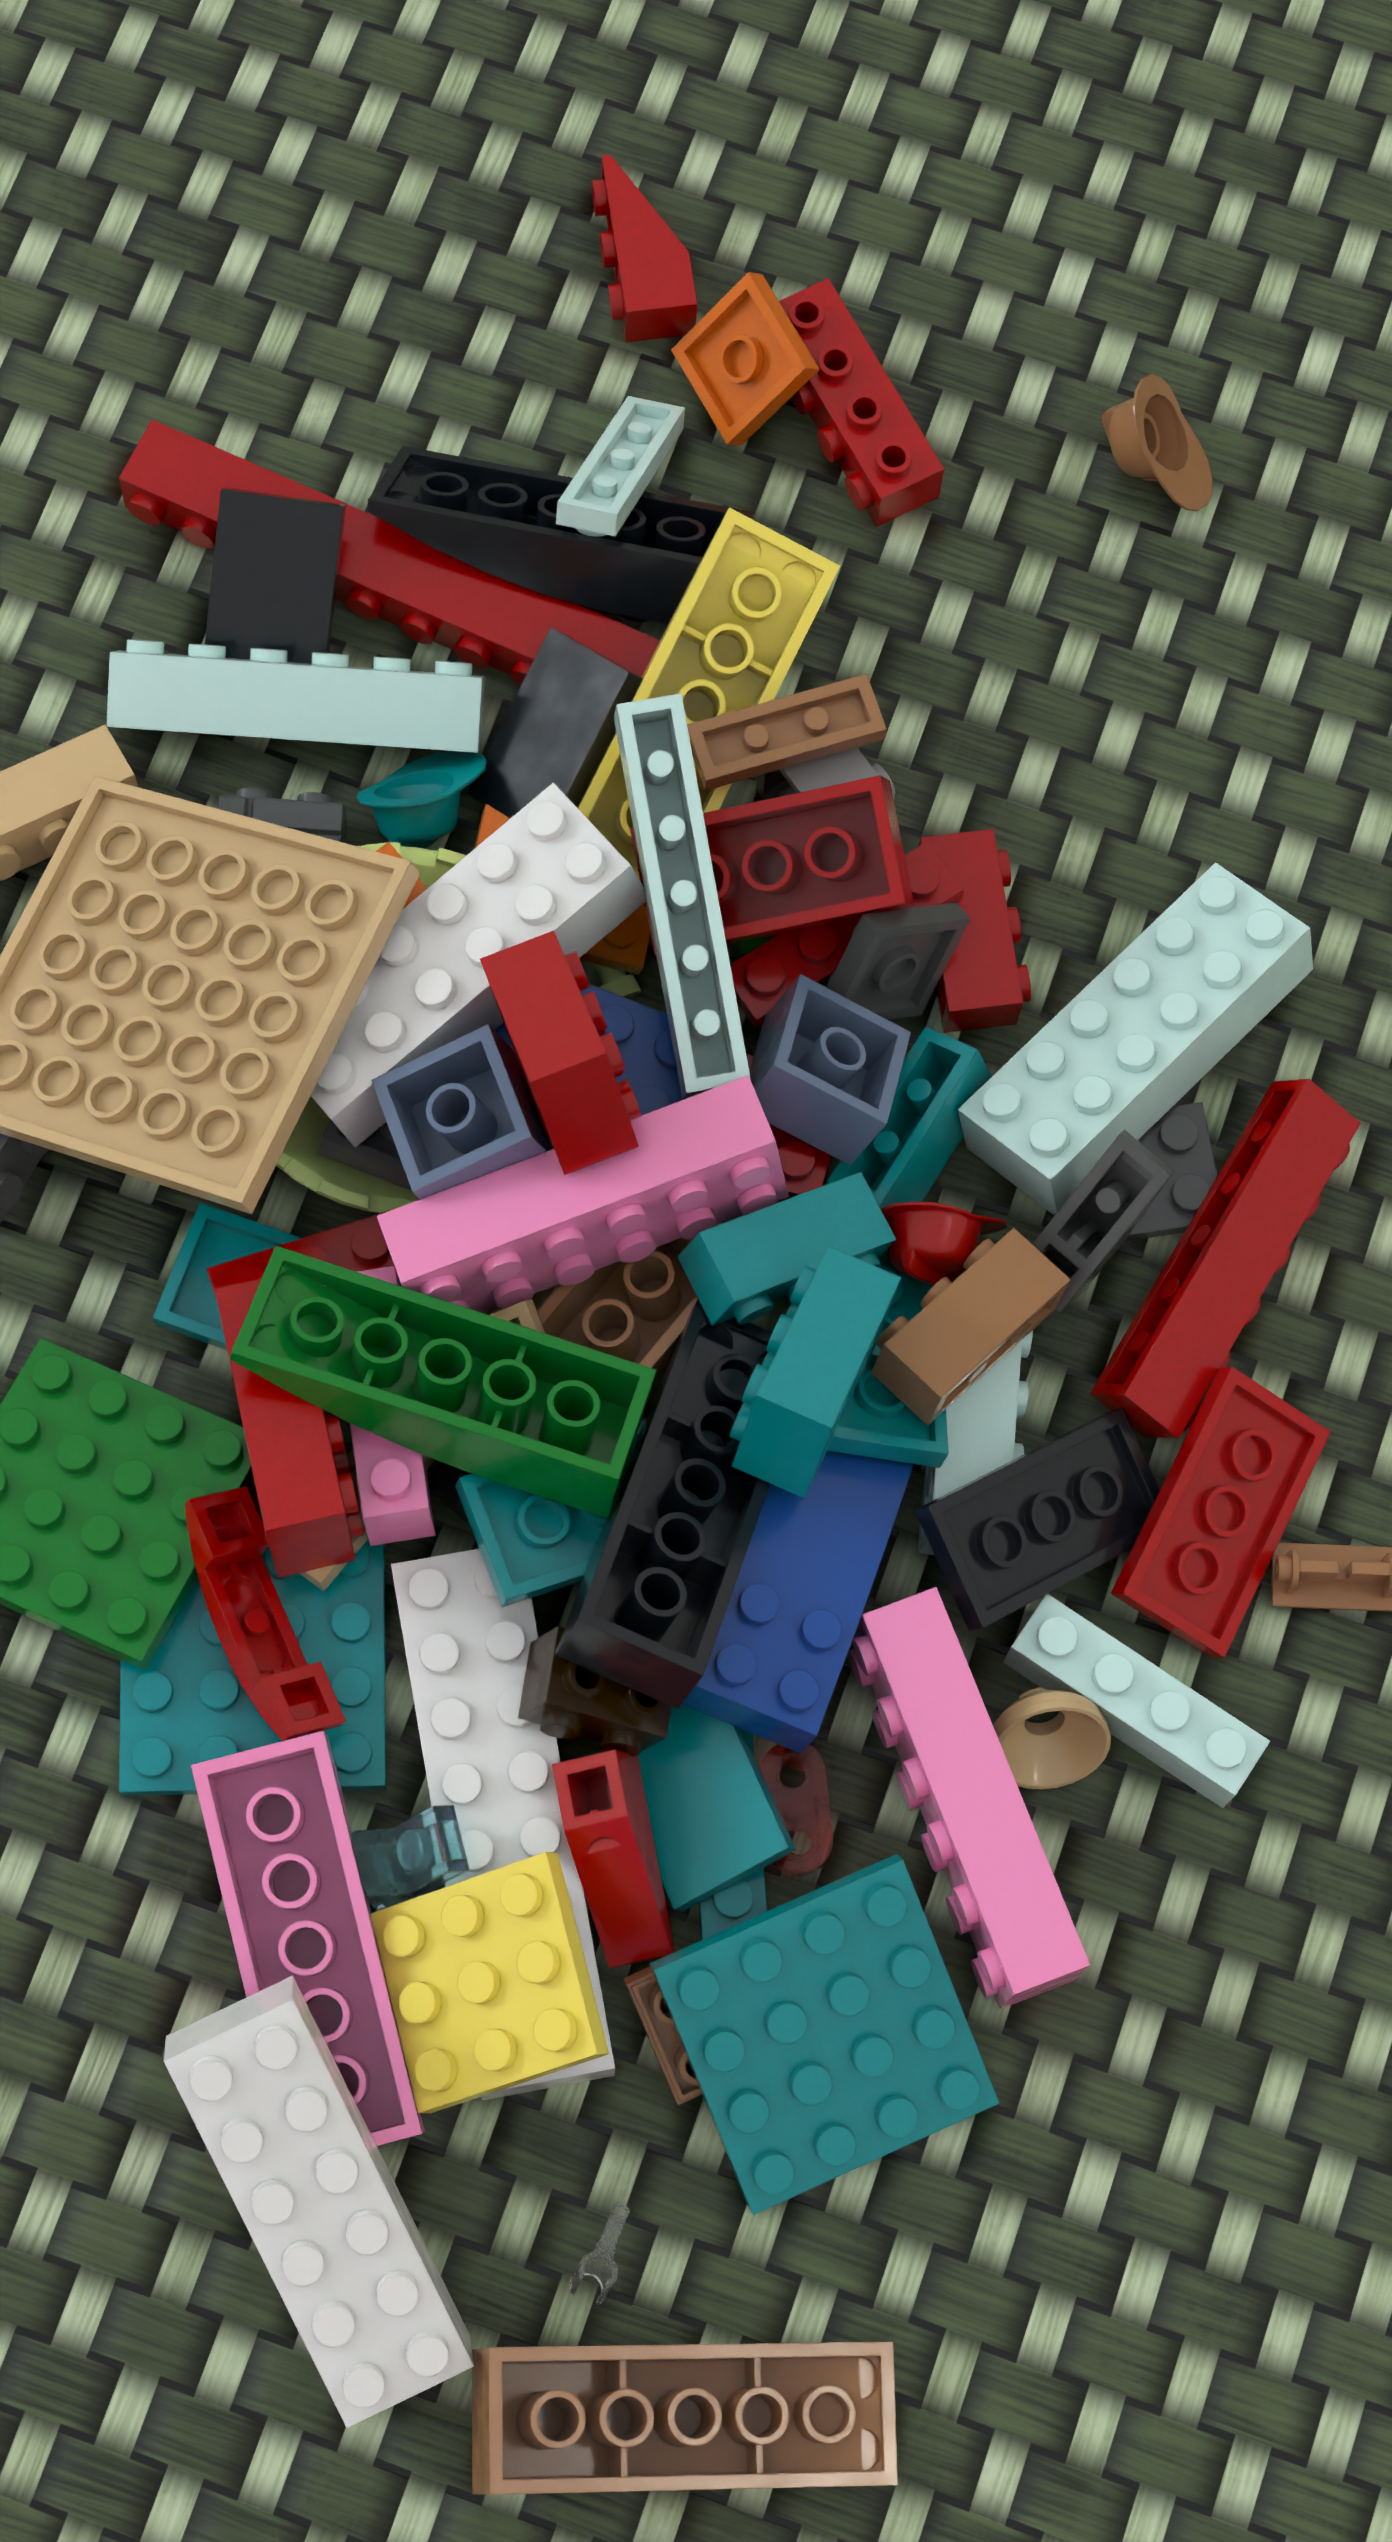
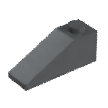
M1123 1130L1032 1244L1071 1279L1056 1307L1059 1313L1087 1289L1120 1248L1174 1173L1170 1167L1126 1130Z

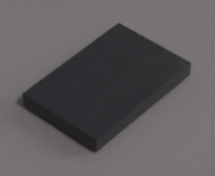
M227 487L222 488L219 501L205 644L226 646L225 658L250 659V648L287 650V662L308 664L312 662V652L329 653L346 505Z
M550 627L485 756L487 760L486 769L472 782L467 793L485 805L488 804L508 818H512L549 785L554 783L578 807L616 732L614 722L616 705L631 702L643 678L570 636Z

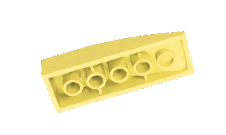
M729 507L641 677L643 679L631 702L681 693L687 724L774 700L840 565ZM615 732L577 808L628 861L640 880L630 831L633 828L617 733ZM694 761L703 813L719 810L732 783L705 791Z

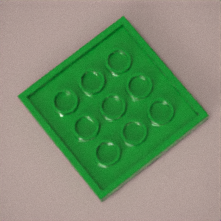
M40 1338L0 1405V1604L146 1670L198 1577L189 1540L184 1505L192 1498L245 1486L248 1488L254 1478L243 1427Z

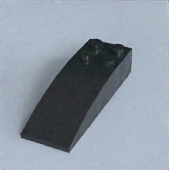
M402 446L369 497L367 511L430 547L483 572L538 593L600 611L620 614L626 620L633 622L651 620L669 624L729 507L644 491L615 537L610 535L599 537L587 536L578 532L576 528L556 524L557 502L573 478ZM732 508L751 519L754 518V512Z
M697 1299L621 1479L609 1517L604 1522L556 1649V1656L677 1709L680 1708L703 1677L770 1483L732 1467L740 1441L729 1437L744 1403L741 1400L757 1364L762 1365L768 1353L766 1348L772 1332L750 1322L739 1324L735 1317L712 1326L699 1299Z

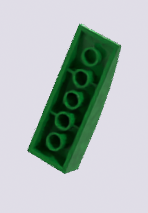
M276 1245L230 1356V1360L289 1393L353 1425L412 1451L482 1478L605 1518L609 1517L656 1374V1369Z

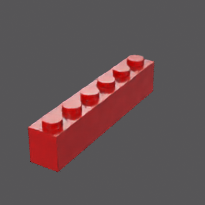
M1310 1079L1272 1082L1090 1392L1093 1397L1111 1411L1123 1408L1131 1427L1143 1437L1179 1439L1182 1432L1192 1425L1200 1409L1199 1403L1218 1369L1227 1366L1230 1359L1229 1351L1242 1328L1257 1314L1261 1303L1260 1297L1272 1276L1287 1262L1291 1252L1290 1245L1302 1224L1317 1210L1321 1199L1320 1193L1332 1172L1345 1161L1349 1154V1143L1361 1123Z

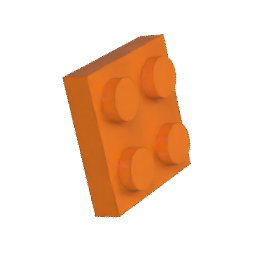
M748 272L671 349L727 445L742 446L820 370L763 274Z

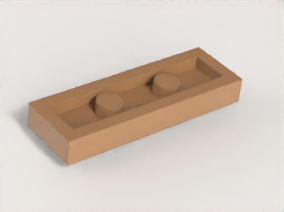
M867 674L687 724L692 755L705 791L885 740L887 731Z

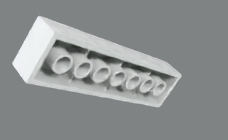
M479 1549L391 1564L445 1887L543 1852L558 1853L609 2051L608 2055L482 2096L481 2099L483 2101L615 2076V2064L584 1890L564 1832L552 1764L561 1762L557 1739L541 1732L540 1724L518 1718L530 1643L538 1638L532 1599L501 1607Z

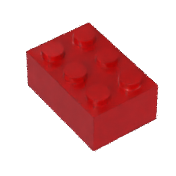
M553 930L480 958L513 1050L564 1175L639 1147L630 1121L642 1115L628 1079L616 1082L615 1078L624 1075L623 1070L626 1069L612 1033L606 1034L605 1032L607 1024L594 991L584 995L580 993V991L588 989L590 986L577 952L574 951L564 955Z

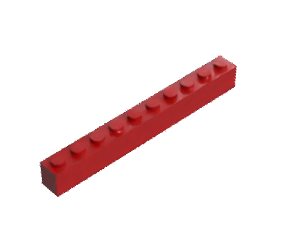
M153 419L119 477L125 507L128 508L132 515L150 525H159L161 522L182 531V534L189 541L205 549H212L215 546L220 492L224 487L346 505L335 599L344 602L353 613L364 619L377 620L381 618L399 626L405 635L419 643L432 644V642L454 650L460 659L466 663H472L474 667L487 668L490 666L509 674L512 680L519 686L522 685L550 627L570 636L639 677H642L660 642L659 639L576 603L544 595L483 572L424 544L374 515Z

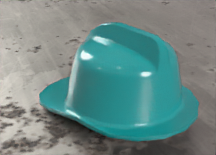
M444 751L433 753L404 765L378 784L359 791L356 799L361 804L371 806L377 828L381 835L387 838L389 842L400 843V846L427 848L440 837L454 831L458 822L461 790L485 771L487 760L481 753Z

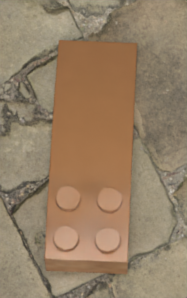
M893 2342L487 2347L472 2350L474 2367H472V2494L499 2495L898 2485Z

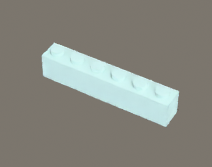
M127 639L126 651L117 650L110 652L107 727L478 753L481 750L485 676L472 675V663L435 661V672L410 671L411 659L374 657L373 668L349 666V655L312 652L311 664L287 662V650L250 648V659L225 658L226 646L189 644L188 655L165 654L164 642L133 639Z
M680 693L617 704L614 722L682 1098H688L747 1075L750 1077L683 699Z

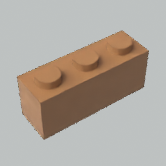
M1015 1228L1009 1231L996 1244L989 1238L984 1240L964 1262L963 1268L966 1271L954 1282L950 1281L947 1277L939 1280L920 1302V1306L923 1309L910 1321L903 1315L898 1317L886 1328L876 1342L881 1351L871 1373L927 1426L1056 1309L1071 1280Z

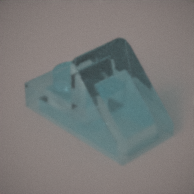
M454 1805L432 1806L393 1829L356 1830L350 1834L364 1895L376 1911L422 1896L469 1870Z

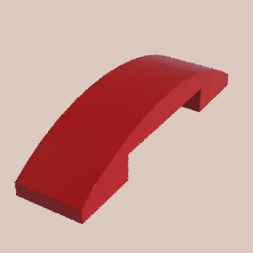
M247 1486L189 1499L184 1505L186 1522L202 1593L222 1647L249 1699L261 1717L282 1741L341 1727L346 1720L321 1661L307 1665L261 1556L269 1547L264 1526Z

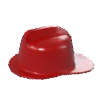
M904 1202L880 1208L896 1238L888 1247L892 1266L899 1272L907 1274L931 1287L944 1277L954 1282L966 1271L963 1268V1264L977 1247L979 1236L999 1232L1007 1228L1005 1220L974 1215L952 1205L934 1202Z

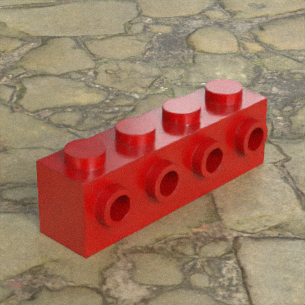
M829 278L780 300L781 306L820 369L791 399L799 413L802 415L808 413L816 425L817 440L824 456L831 463L837 461L846 475V489L854 506L859 511L866 509L874 524L878 527L939 498L944 468Z

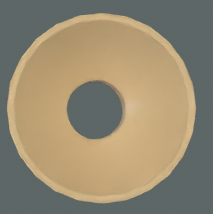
M1044 1687L1031 1689L1021 1694L1018 1700L1007 1707L993 1725L1017 1786L1027 1789L1058 1788L1088 1776L1105 1760L1111 1745L1110 1731L1100 1708L1085 1696L1065 1690H1047ZM1060 1711L1056 1717L1047 1722L1033 1723L1026 1720L1045 1712Z

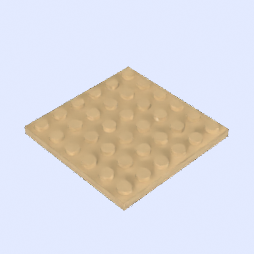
M94 776L0 955V1134L252 1214L420 875L419 871L411 861Z

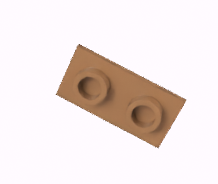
M1278 1543L1271 1558L1272 1607L1392 1612V1547Z

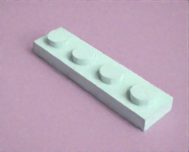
M628 396L558 500L556 524L576 528L578 532L587 536L599 537L610 535L615 537L683 431L685 407Z

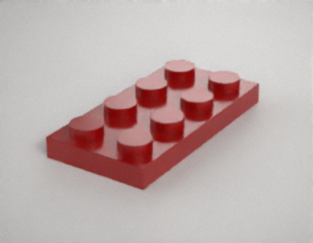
M1234 1367L1219 1368L1110 1594L1211 1658H1225L1331 1431Z

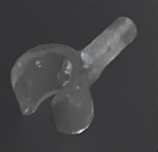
M620 2203L614 2204L594 2252H589L583 2256L570 2278L569 2289L572 2294L577 2290L583 2276L588 2275L597 2279L601 2285V2293L595 2304L599 2305L606 2299L618 2279L619 2270L613 2257L616 2252L615 2247L630 2212L627 2206Z

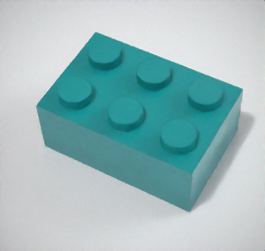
M830 1246L827 1247L817 1270L807 1265L804 1266L790 1298L792 1303L786 1315L781 1314L766 1348L768 1353L762 1365H756L741 1401L744 1403L729 1437L740 1441L732 1467L802 1498H806L873 1353L902 1277Z

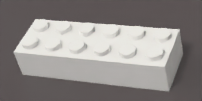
M554 783L549 785L402 910L311 1094L314 1101L355 1148L386 1122L371 1081L372 1079L487 1024L495 1030L503 1023L480 958L553 930L564 955L576 951L580 958L647 901L645 889L632 866Z
M293 1975L167 2035L163 2061L346 2428L474 2367L470 2334Z

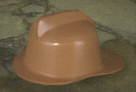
M1149 374L1140 380L1133 398L1110 407L1102 415L1101 422L1108 437L1113 457L1118 467L1126 475L1144 481H1159L1162 488L1176 504L1185 510L1199 511L1208 505L1212 495V474L1208 459L1199 440L1182 414L1171 387L1162 377Z

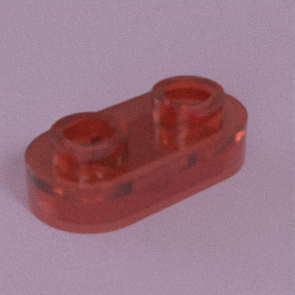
M777 1744L765 1755L760 1772L789 1835L793 1832L806 1834L810 1839L811 1848L804 1854L792 1852L773 1862V1865L788 1875L805 1876L816 1872L825 1864L833 1846L826 1766L820 1753L811 1745H808L800 1754ZM786 1767H796L803 1773L804 1783L798 1788H788L782 1784L779 1777L780 1772Z

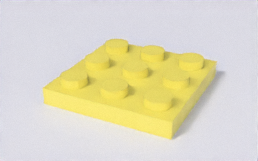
M543 1852L370 1914L418 2114L433 2113L609 2054L558 1853Z

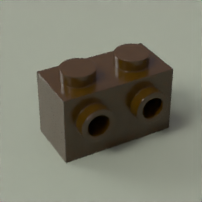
M557 1626L530 1643L518 1714L519 1719L540 1724L541 1732L552 1737L574 1739L580 1736L600 1742V1748L605 1752L616 1749L629 1753L631 1756H637L641 1751L667 1738L672 1706L555 1655L564 1627Z

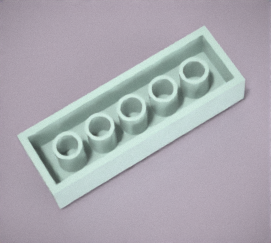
M1215 862L958 1109L966 1148L1055 1216L1123 1130H1126L1135 1139L1139 1140L1313 970L1310 927Z

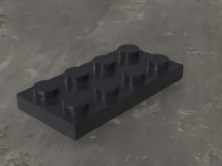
M1118 1408L1061 1435L914 1511L968 1631H973L992 1624L1132 1549L1160 1490L1123 1408Z

